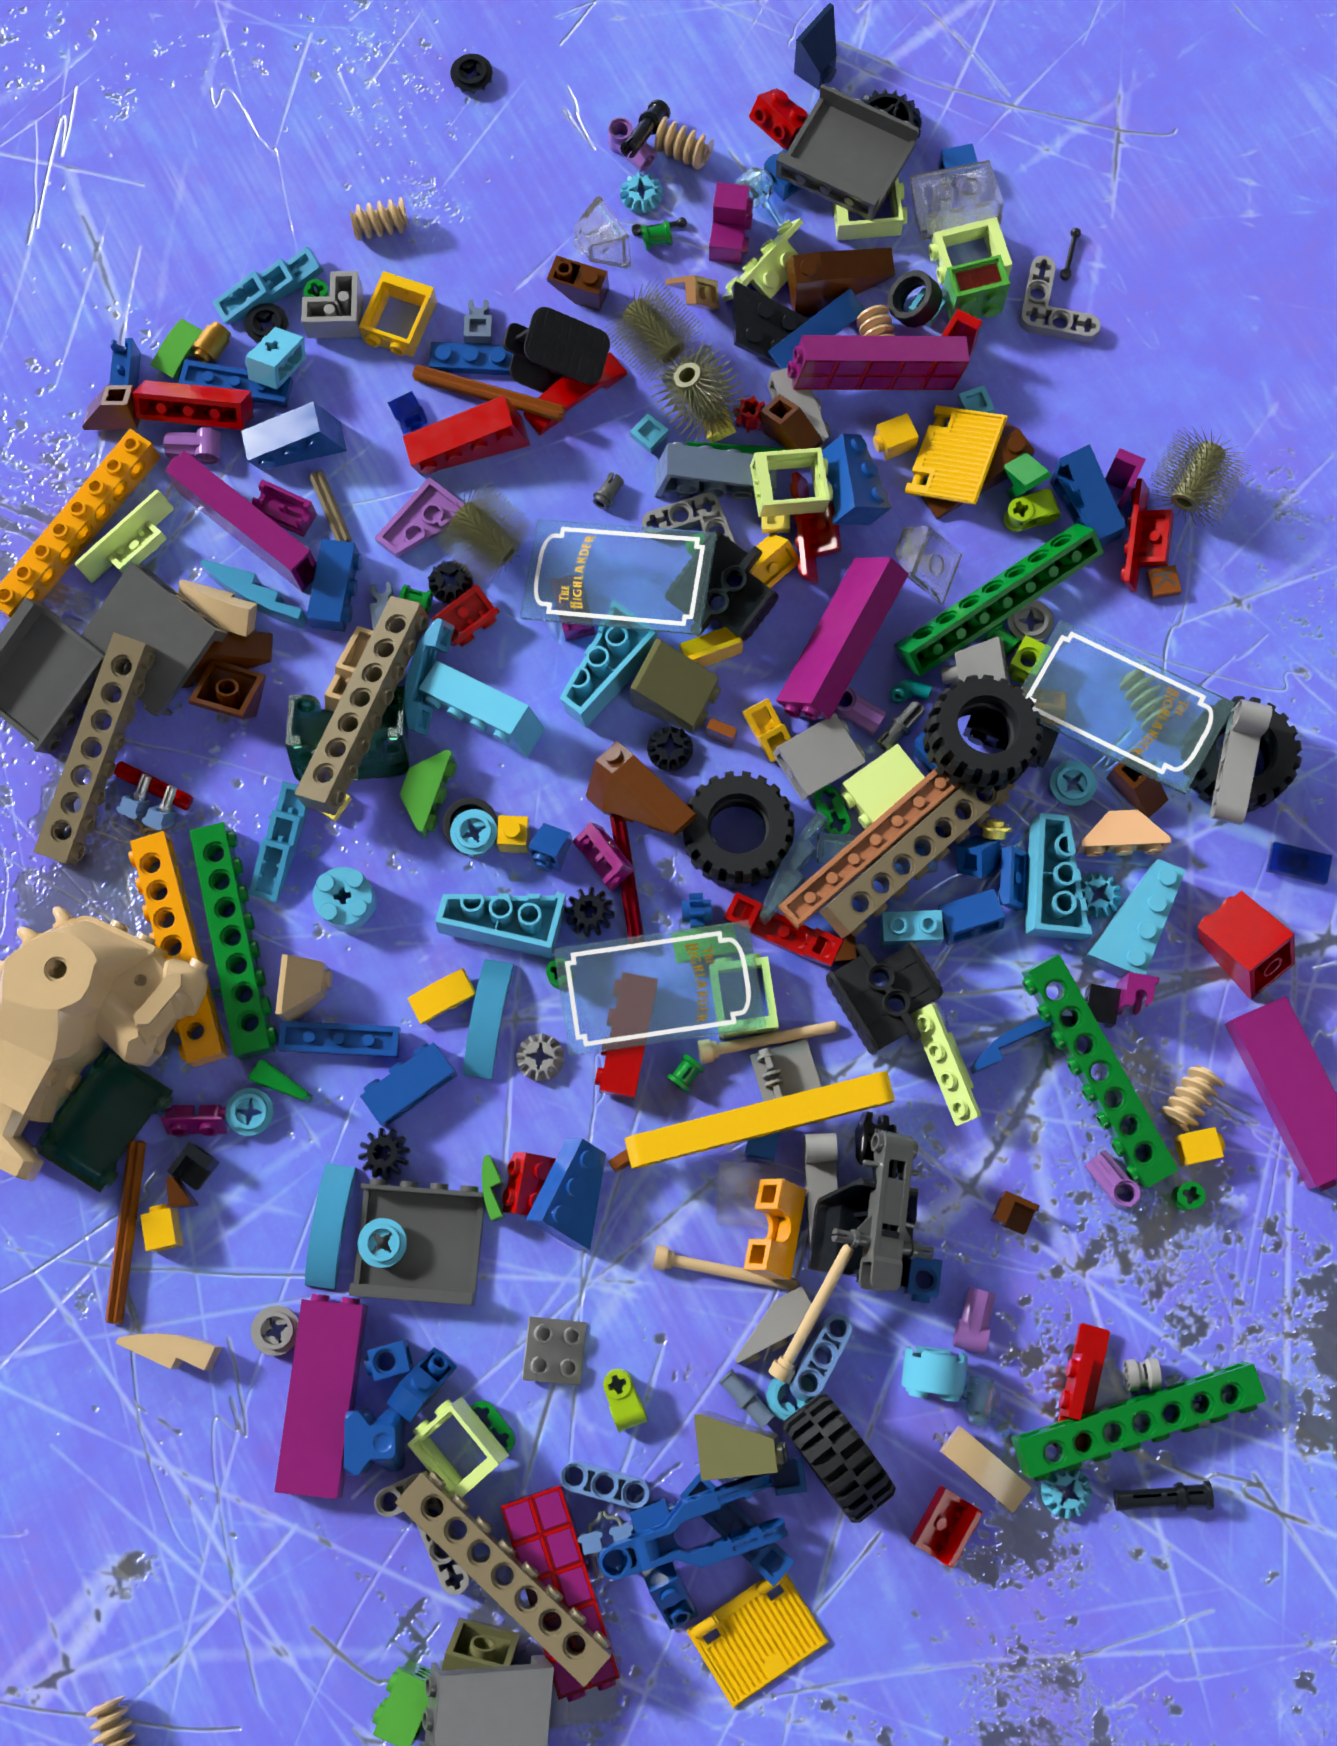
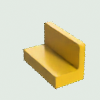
M769 534L756 546L763 553L749 573L771 588L798 565L800 558L788 539L775 534Z
M723 627L679 644V648L682 654L699 665L706 667L741 654L743 641L729 629Z

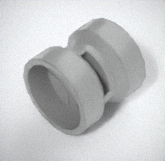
M1146 1358L1144 1362H1137L1135 1359L1124 1360L1123 1376L1128 1392L1139 1391L1142 1387H1147L1149 1390L1161 1389L1162 1375L1157 1358Z

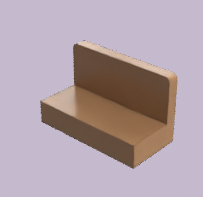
M697 275L666 279V285L685 290L686 305L709 311L719 309L718 281Z

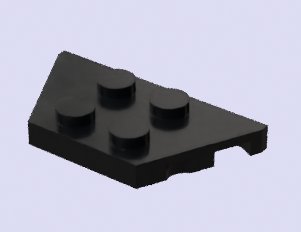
M735 281L731 288L734 302L732 310L735 326L733 331L734 345L779 367L768 351L808 321L809 318Z

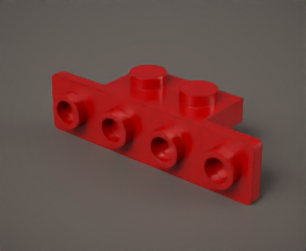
M793 472L791 474L792 483H790V492L793 499L809 498L807 479L799 472ZM833 503L828 504L825 512L793 514L798 533L795 536V543L800 552L798 570L801 577L812 585L818 584L816 558L842 551L839 525H832L831 517L835 514Z
M1137 478L1136 487L1131 491L1133 511L1128 516L1130 535L1129 540H1126L1124 545L1127 559L1126 566H1123L1121 569L1122 583H1125L1130 592H1137L1140 567L1168 566L1174 513L1172 509L1147 510L1149 497L1147 493H1149V488H1146L1148 486L1143 478Z
M1085 1323L1079 1324L1072 1358L1068 1360L1066 1366L1067 1381L1065 1389L1062 1390L1059 1398L1060 1413L1058 1422L1069 1418L1081 1420L1082 1414L1094 1410L1110 1337L1109 1330ZM1084 1433L1079 1434L1075 1439L1077 1450L1084 1448L1087 1438Z

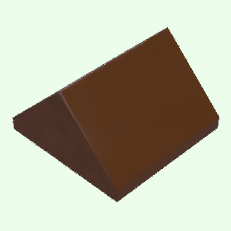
M211 659L188 702L191 705L242 720L257 717L266 675Z

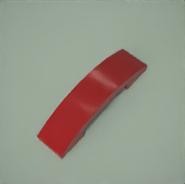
M610 352L606 359L602 377L598 382L588 385L572 378L562 377L538 398L564 405L567 412L601 387H604L606 390L628 374ZM527 412L523 413L525 419L539 436L559 423L558 421Z
M738 892L735 893L724 916L726 921L774 946L829 967L832 966L844 941L817 927L813 929L803 924L797 930L784 915L763 907V903Z

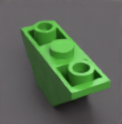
M444 750L410 767L399 794L417 831L425 839H427L429 831L433 832L437 825L438 815H435L439 804L443 805L446 800L448 789L445 787L448 778L452 779L456 772L457 762H455L452 751Z

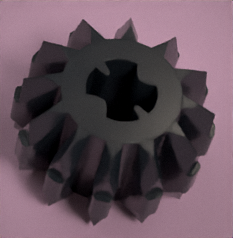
M594 887L589 888L588 895H584L582 889L577 890L579 899L570 896L568 900L573 906L564 908L565 913L571 915L566 919L567 925L575 924L573 929L575 934L580 933L584 928L586 938L590 937L591 930L595 929L597 936L602 935L600 926L609 929L611 924L607 919L614 918L615 916L614 911L608 910L613 906L612 900L603 901L606 896L604 891L599 892L595 896ZM588 907H593L596 915L592 913V918H586L583 912L584 910L587 912Z
M379 1128L378 1138L369 1132L367 1137L371 1143L369 1145L365 1142L360 1143V1147L367 1150V1153L359 1154L358 1159L368 1160L362 1169L367 1172L373 1168V1178L377 1179L382 1172L384 1179L389 1180L391 1169L396 1175H400L402 1172L397 1165L399 1163L406 1166L409 1164L408 1160L402 1158V1155L411 1152L409 1147H401L406 1142V1138L401 1136L396 1139L397 1131L391 1129L386 1136L385 1129ZM382 1147L387 1150L391 1149V1152L387 1153L390 1155L387 1160L383 1158L378 1159V1155H381L379 1150Z

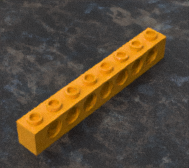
M131 428L126 432L1 581L0 613L10 620L26 597L40 602L161 458L150 441Z
M161 831L130 841L132 851H129L128 855L133 868H137L139 875L135 882L139 894L144 895L146 905L142 906L146 921L151 922L153 932L149 936L156 939L153 945L168 952L167 960L175 957L190 963L193 957L204 963L171 837L166 832ZM155 862H160L158 871L150 873V866ZM166 888L168 890L166 897L162 900H157V893L161 889ZM169 916H174L175 921L173 925L164 928V920ZM176 943H181V951L177 955L171 956L172 946ZM208 979L207 991L197 1013L194 1016L186 1015L185 1018L178 1019L173 1027L174 1031L180 1034L182 1044L178 1045L181 1059L187 1061V1064L193 1067L229 1057ZM198 1026H203V1035L199 1039L193 1040V1030Z

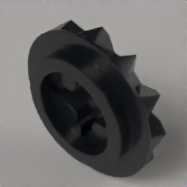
M465 54L454 61L450 70L454 86L459 87L463 93L471 91L473 94H475L476 90H485L486 85L491 83L493 74L490 62L479 54ZM476 69L477 76H472L468 80L467 73L471 74Z
M263 303L253 307L248 312L244 323L248 336L256 343L261 342L262 338L267 336L273 329V327H267L263 330L261 323H268L269 320L273 327L286 330L289 322L285 311L281 307L272 303Z
M455 559L448 562L443 560L437 567L433 566V571L428 576L430 591H433L434 597L443 603L450 604L473 586L471 571L468 568L465 570L466 565L462 567V563L458 565V561L454 563ZM443 575L450 578L455 575L458 587L453 584L445 586L446 581Z
M672 725L665 728L659 727L653 735H650L647 753L650 761L659 769L675 771L681 769L690 761L693 753V744L691 737L685 733L683 728L679 729ZM669 738H672L674 746H678V749L673 750L671 758H668L667 750L662 748V746L667 745Z

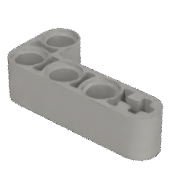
M1241 699L1232 709L1226 726L1211 805L1210 817L1212 819L1242 825L1250 799L1260 739L1270 724L1272 706Z
M836 1133L805 1134L803 1137L809 1252L817 1200L838 1189Z
M421 1472L415 1473L379 1491L374 1501L377 1512L384 1517H392L403 1512L399 1506L394 1510L388 1509L384 1505V1496L387 1492H391L399 1498ZM432 1497L428 1502V1509H434L440 1515L443 1512V1503L439 1498ZM451 1524L453 1535L458 1537L453 1524ZM417 1525L443 1590L450 1595H458L464 1592L472 1582V1578L455 1562L452 1565L455 1573H462L464 1579L460 1582V1586L457 1582L451 1583L449 1579L453 1575L451 1565L445 1569L443 1564H447L453 1559L450 1556L440 1555L437 1551V1543Z

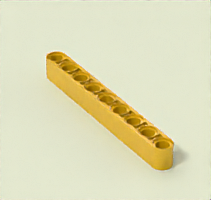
M882 1071L635 1134L624 1138L631 1169H636L893 1103L896 1100L888 1072Z

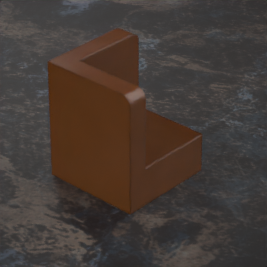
M1004 1191L1000 1195L990 1221L1024 1235L1028 1230L1034 1213L1038 1212L1040 1205L1011 1192Z

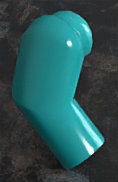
M905 679L891 688L889 696L895 703H902L912 696L928 700L932 686Z

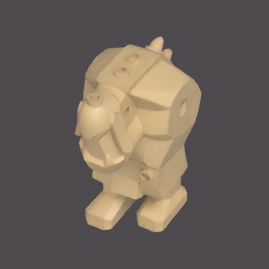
M59 906L54 907L52 911L56 921L52 925L53 928L43 933H36L28 927L18 928L16 933L22 941L20 948L7 956L5 961L0 960V1169L23 1180L34 1181L44 1161L37 1155L38 1150L21 1135L29 1120L53 1123L55 1113L68 1098L70 1092L74 1091L79 1085L81 1071L101 1054L105 1042L128 1064L151 1066L162 1055L165 1049L166 1038L177 1020L185 1018L186 1015L194 1016L197 1013L207 991L208 979L205 972L209 966L208 964L193 957L190 963L175 957L167 960L168 952L153 945L156 939L141 932L136 937L127 932L129 926L114 919L109 924L92 916L72 917L67 910Z

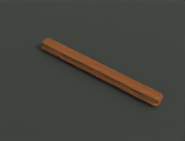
M416 365L412 373L415 381L485 401L505 395L516 410L558 422L563 421L566 415L564 405L423 365Z
M137 1140L129 1141L127 1147L105 1322L110 1324H121L124 1320L146 1143Z

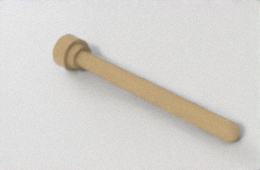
M829 1021L716 1043V1040L710 1041V1039L699 1040L697 1045L701 1064L712 1063L721 1054L835 1033L839 1030V1023Z
M848 1244L842 1246L784 1356L780 1355L778 1360L774 1359L768 1370L772 1376L782 1382L790 1384L796 1374L795 1360L854 1252V1249L850 1248Z
M657 1245L652 1267L655 1270L665 1271V1268L677 1267L791 1291L799 1287V1282L795 1278H791V1280L766 1279L740 1267L675 1255L674 1251L669 1250L667 1246Z

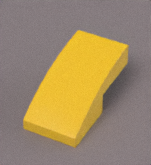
M766 698L742 711V714L764 753L772 763L776 761L772 754L776 747L791 739V736L785 724L781 723L769 698Z
M460 969L430 984L407 999L420 1024H426L445 1011L455 1009L476 995V991L465 969Z

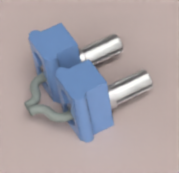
M142 774L135 793L123 796L120 806L116 807L118 813L131 818L139 826L138 831L144 834L148 830L159 831L173 827L175 825L173 820L176 811L171 808L177 788L171 785L167 786L162 803L148 808L151 800L146 798V793L152 777L147 774ZM146 816L142 818V823L139 820H137V818Z
M607 1510L598 1512V1518L590 1522L588 1531L582 1532L578 1537V1542L582 1543L584 1555L589 1554L595 1579H599L595 1556L598 1562L599 1554L604 1548L602 1540L604 1531L600 1528L593 1530V1526L600 1523L603 1516L607 1520H616L618 1524L612 1525L609 1530V1534L613 1535L614 1542L626 1539L633 1534L634 1529L632 1521L623 1522L619 1516H610ZM599 1568L601 1578L605 1577Z

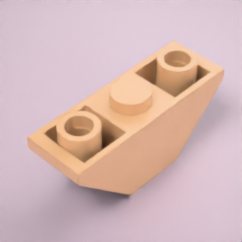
M1139 810L1108 811L1080 842L1076 850L1077 853H1086L1087 857L1102 856L1104 852H1115L1117 856H1126L1133 854V851H1144L1147 855L1162 853V850L1171 843V838Z

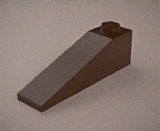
M892 248L792 255L785 262L792 310L803 316L816 315L850 288L857 295L895 276Z
M1008 423L1005 424L981 493L1009 478L1004 469L1005 464L1024 453H1028L1033 457L1035 450L1019 428ZM921 497L936 520L964 504Z
M226 631L228 635L223 642L214 641L182 688L194 686V683L199 682L211 659L246 669L270 663L272 661L273 634L253 631L245 637Z
M618 741L595 760L585 797L604 814L610 816L615 814L623 817L625 821L632 823L637 821L646 824L650 829L675 837L697 818L693 810Z

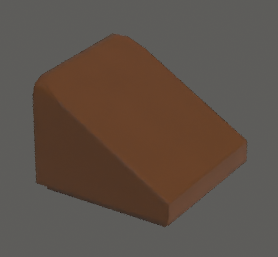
M851 933L845 937L833 966H844L858 958L857 949L855 948L856 938Z
M167 1176L168 1206L175 1209L199 1206L179 1178Z

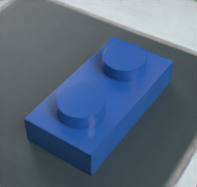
M1013 846L1002 847L1000 859L1001 879L998 891L1000 904L1015 911L1026 910L1028 853Z

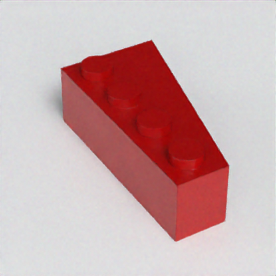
M505 395L403 435L410 465L420 475L433 474L439 470L530 446L523 418Z

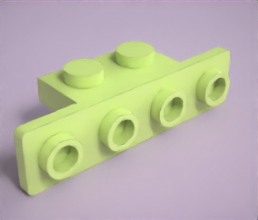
M800 218L792 222L790 220L785 221L777 229L779 233L774 240L772 238L769 239L760 248L762 253L757 259L754 257L749 260L742 268L745 272L739 278L738 276L733 278L726 285L727 292L722 296V299L725 302L733 299L731 288L735 281L744 286H747L750 282L758 293L771 299L788 281L785 262L792 255H798L788 242V239L804 222Z
M155 490L74 563L75 566L93 583L112 565L123 574L131 562L140 564L167 540L166 536L156 526L174 510L173 506L159 490Z
M932 1003L911 1013L912 1020L921 1033L920 1040L955 1125L959 1126L980 1117V1110L971 1091L974 1088L953 1034L952 1032H947L937 1005Z

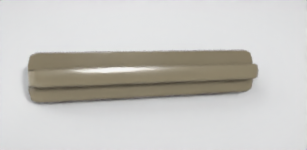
M318 470L311 473L310 480L337 541L352 542L324 472Z

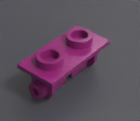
M220 1104L200 1105L198 1115H194V1105H172L171 1108L165 1109V1117H161L167 1134L182 1137L187 1134L215 1136L217 1134H227V1129L223 1120H226V1107H222Z

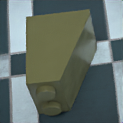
M656 638L630 687L633 707L677 728H683L684 731L694 735L697 727L702 729L709 715L706 710L710 702L715 704L720 695L721 688H719V677Z
M702 1411L694 1414L701 1481L778 1473L784 1468L783 1464L788 1461L786 1442H780V1435L711 1411Z
M459 1617L445 1653L442 1671L511 1666L514 1663L520 1633Z

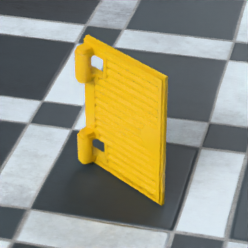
M937 405L933 412L935 416L934 424L929 425L912 469L914 474L912 483H907L905 493L912 496L918 495L976 505L1008 415ZM947 418H950L948 426L944 427ZM929 476L926 486H924L923 482L925 480V477Z
M786 1573L775 1586L765 1578L760 1582L757 1581L709 1614V1617L686 1630L732 1708H735L829 1642ZM780 1584L784 1592L771 1600L767 1592ZM716 1628L720 1636L707 1644L703 1636Z

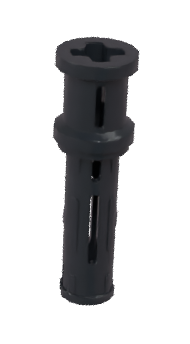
M659 99L653 100L648 105L647 111H644L639 116V124L621 144L620 149L625 157L628 155L629 158L635 157L650 135L656 134L663 117L670 118V108L664 101Z
M1209 1480L1203 1481L1202 1484L1184 1485L1182 1482H1177L1170 1488L1113 1491L1116 1511L1176 1507V1510L1180 1512H1185L1187 1508L1206 1507L1207 1510L1214 1509L1213 1490Z

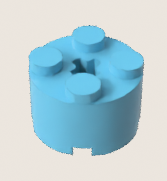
M337 867L320 875L316 880L313 890L314 907L323 920L334 928L344 931L360 928L370 919L376 909L377 899L375 890L366 877L358 870L349 867ZM344 894H348L351 897L346 899V904H342L339 899L343 898Z
M905 1346L901 1385L906 1387V1391H909L908 1395L927 1398L928 1393H935L940 1395L942 1400L958 1402L959 1395H963L965 1391L968 1355L959 1352V1358H957V1356H951V1350L926 1346H916V1352H913L910 1346Z

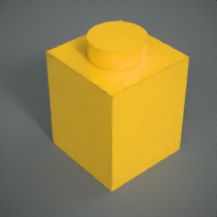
M908 413L876 426L873 444L878 453L882 452L885 461L916 449L919 436Z
M498 816L497 846L500 852L529 853L531 824L528 816Z
M1216 1127L1173 1137L1181 1167L1224 1157L1225 1142L1221 1133H1217Z
M167 1204L149 1207V1213L140 1214L146 1251L158 1252L184 1246L177 1209L168 1208Z

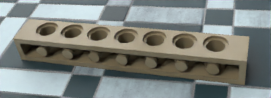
M390 596L294 793L305 807L335 816L339 807L343 805L350 783L357 776L361 760L369 751L371 739L375 731L380 728L382 716L387 706L393 700L394 691L399 681L405 675V668L410 658L414 655L422 633L428 627L429 616L421 603Z
M113 633L33 852L71 865H77V862L84 856L86 849L84 843L87 835L91 833L95 826L96 819L94 816L96 810L104 801L106 794L104 788L107 780L112 777L116 765L114 761L118 751H121L125 744L124 734L127 725L134 719V706L137 698L142 695L145 689L144 679L147 671L154 664V651L156 648L121 634ZM131 662V671L124 675L123 668L125 664ZM121 689L122 696L120 700L114 702V693ZM110 716L112 724L105 730L103 726L104 720ZM100 743L102 751L99 756L95 757L94 748ZM90 771L92 774L91 781L85 784L84 775ZM80 798L82 806L79 811L75 812L74 802ZM70 825L72 830L71 836L65 839L64 830Z
M1008 784L1005 789L1000 791L994 790L993 787L990 793H982L985 797V802L977 797L976 791H979V788H975L973 792L963 790V785L960 786L823 907L819 913L842 939L850 933L855 937L868 926L865 920L871 914L876 918L889 907L885 902L893 896L897 899L909 889L906 884L914 877L917 881L930 870L927 866L928 863L933 859L939 862L950 852L947 846L953 841L959 844L971 833L968 828L973 823L979 826L991 815L988 810L993 805L997 808L1003 805L1011 797L1008 792L1015 784ZM956 808L964 812L965 820L958 817ZM936 826L943 829L945 838L937 834ZM915 844L920 845L924 849V856L916 852ZM895 863L903 866L904 875L899 874L895 870ZM874 881H878L882 884L884 889L883 893H879L875 890L873 885ZM853 899L858 900L862 904V912L854 909L852 905Z
M426 1470L421 1472L395 1503L585 1687L611 1657L612 1650L609 1648L611 1642L599 1630L593 1633L585 1625L587 1619L575 1607L569 1610L561 1602L563 1596L554 1586L549 1584L546 1587L537 1579L540 1575L539 1572L527 1561L522 1564L514 1556L516 1550L505 1539L502 1538L498 1541L490 1533L493 1528L481 1516L475 1519L467 1511L470 1506L457 1493L452 1496L444 1489L446 1482L436 1472L432 1471L430 1474ZM436 1497L442 1501L443 1512L440 1515H434L429 1511L428 1502L430 1498ZM454 1520H461L465 1523L467 1533L464 1537L459 1538L453 1535L451 1524ZM477 1543L488 1545L490 1548L489 1559L480 1560L475 1556L474 1547ZM500 1566H509L513 1570V1581L504 1583L498 1578L497 1570ZM527 1588L534 1590L538 1597L537 1603L531 1606L524 1604L521 1600V1591ZM548 1612L558 1613L562 1621L561 1626L554 1629L548 1627L544 1621L545 1614ZM573 1635H579L585 1640L586 1647L582 1651H573L568 1645V1638Z

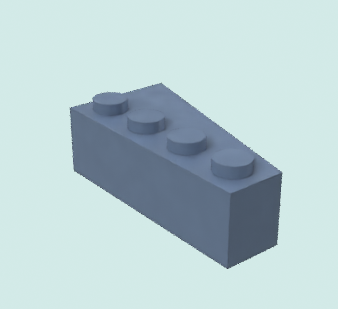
M683 442L668 443L655 466L654 497H664V492L678 493V498H689V494L711 493L717 498L731 494L732 499L756 500L750 468L754 454L741 453L737 449L718 450L708 445L695 447L688 446ZM769 470L772 493H774L777 487V470Z

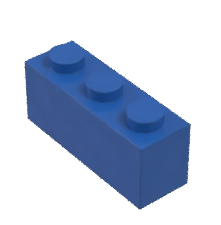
M321 539L306 616L312 628L345 632L346 623L351 622L353 612L352 606H350L351 597H355L357 593V580H355L356 571L361 570L362 554L359 553L356 544L353 542Z
M434 1042L430 1045L428 1043L421 1045L413 1052L414 1057L406 1063L404 1061L396 1063L388 1070L390 1073L381 1081L377 1078L364 1087L365 1092L360 1097L382 1127L386 1128L458 1075Z

